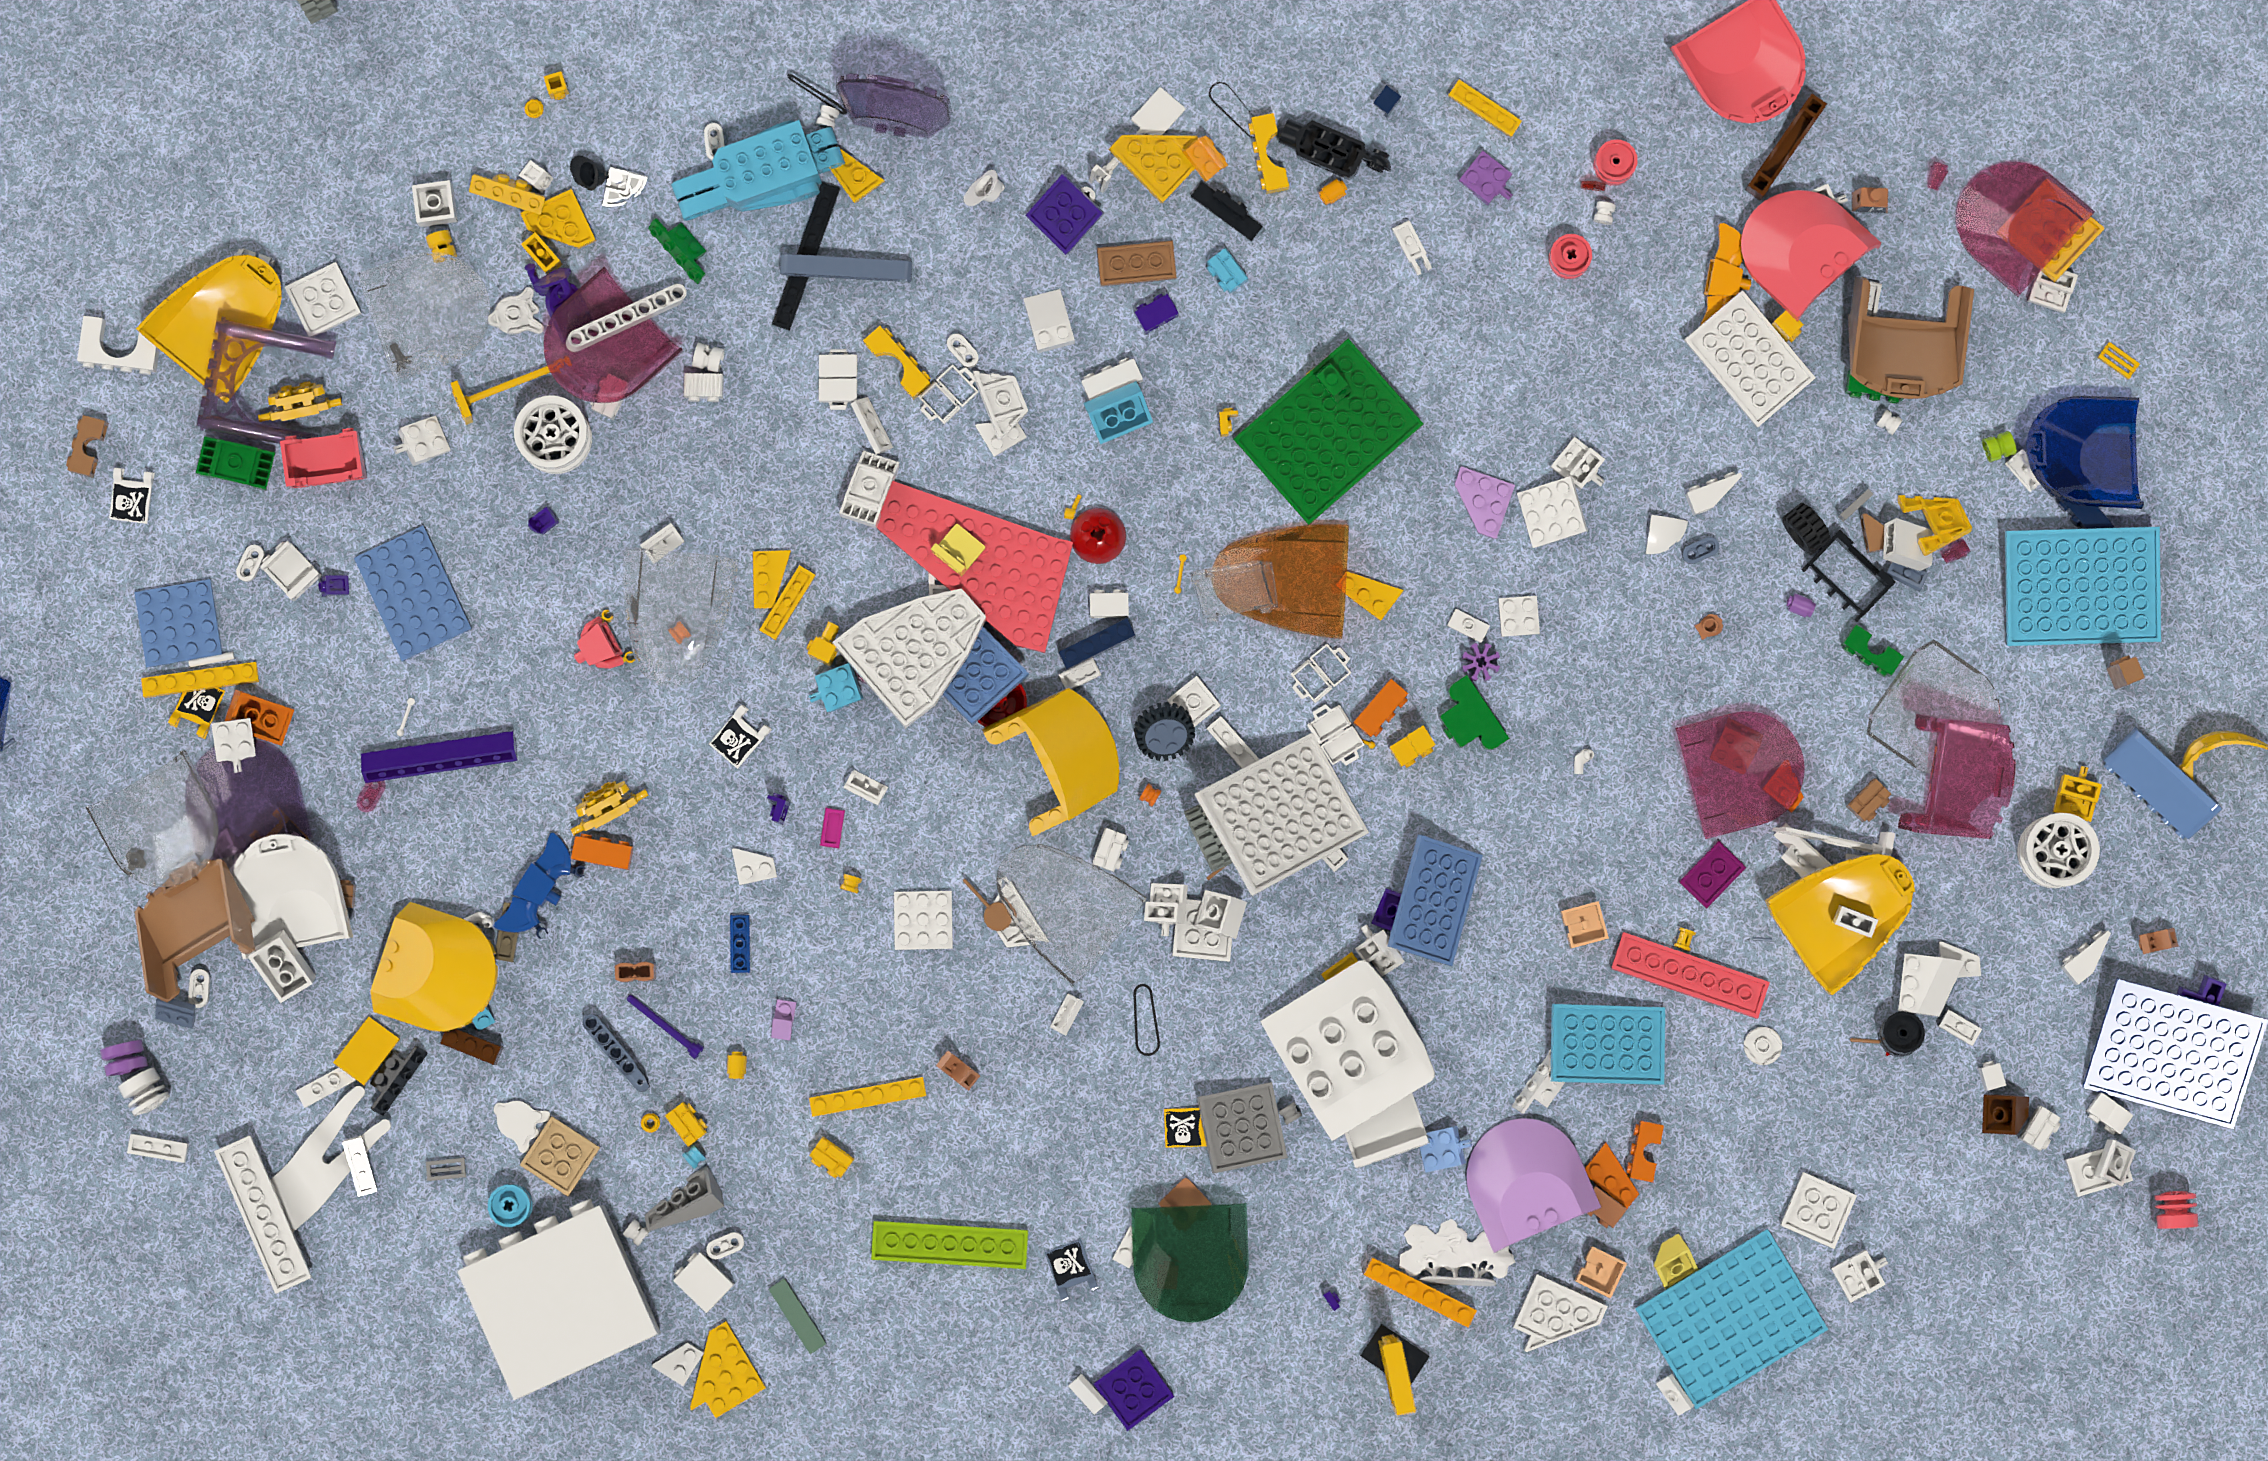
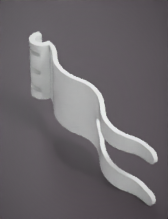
M356 1086L338 1102L307 1138L293 1158L270 1179L293 1233L325 1204L351 1171L345 1151L329 1164L324 1161L323 1156L353 1108L365 1095V1089L362 1086ZM384 1119L362 1135L366 1153L391 1129V1122Z

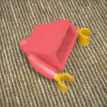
M604 610L601 617L597 616L585 624L580 635L581 639L577 641L580 651L574 654L579 664L587 661L590 666L595 665L598 668L611 669L623 665L624 662L630 664L635 661V659L629 661L626 658L628 654L633 653L631 651L627 652L623 657L620 656L623 652L607 624L613 620V616L610 618L604 617L609 610Z

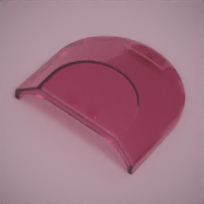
M2003 162L1980 171L1965 186L1957 204L1956 229H1958L1960 241L1968 254L2013 294L2019 297L2072 236L2092 217L2095 211L2045 170L2024 162Z
M605 267L561 304L549 320L544 335V356L553 378L571 395L593 403H612L634 395L683 352V349L668 339L650 319L578 352L568 350L566 340L570 332L634 303L617 285ZM622 315L625 321L631 320L628 315ZM610 322L605 323V326H606L607 328H609V329H613V328H614V326H613L612 323H610ZM594 330L588 331L590 336H597ZM577 338L571 339L572 343L580 344Z
M1742 711L1675 728L1705 839L1768 823L1786 812L1798 797L1804 780L1803 754L1798 741L1791 731L1775 718L1758 712Z

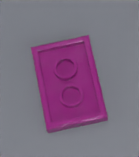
M1718 841L1679 883L1707 909L1747 867Z

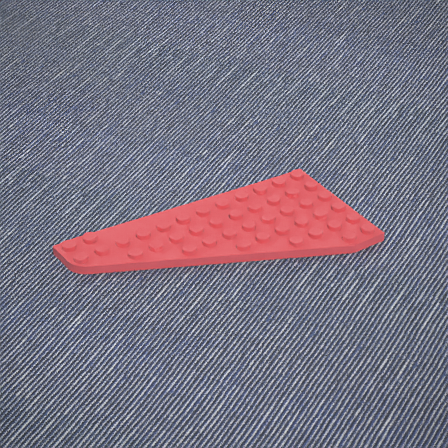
M892 481L881 510V519L877 529L950 591L962 588L986 616L985 621L1013 645L1045 653L1073 542L1037 532ZM955 524L960 525L985 546V550L962 577L931 551L935 543L939 544Z

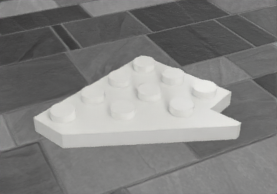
M1536 1274L1513 1328L1530 1335L1524 1351L1529 1352L1599 1325L1608 1306Z

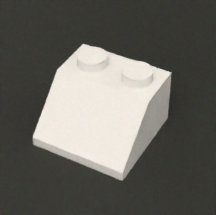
M1205 890L1194 927L1236 939L1247 902L1232 896Z

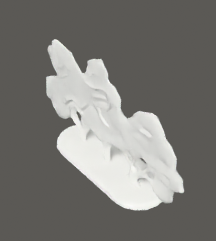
M1453 1219L1441 1223L1437 1234H1434L1427 1226L1411 1225L1404 1236L1412 1248L1400 1255V1268L1405 1269L1406 1273L1411 1277L1418 1275L1424 1270H1428L1432 1274V1276L1422 1277L1419 1280L1425 1284L1495 1286L1497 1283L1494 1280L1482 1279L1481 1276L1484 1273L1491 1272L1497 1278H1504L1508 1273V1266L1515 1263L1514 1255L1509 1253V1246L1494 1253L1485 1231L1481 1232L1473 1242H1469L1467 1240V1233L1462 1228H1458L1457 1223ZM1483 1261H1487L1488 1264L1485 1269L1481 1268V1271H1479V1265ZM1429 1262L1433 1263V1268L1429 1267ZM1473 1263L1477 1265L1476 1268H1473ZM1462 1266L1472 1268L1475 1272L1474 1278L1458 1277V1269ZM1444 1267L1453 1272V1277H1438L1437 1274L1440 1268Z

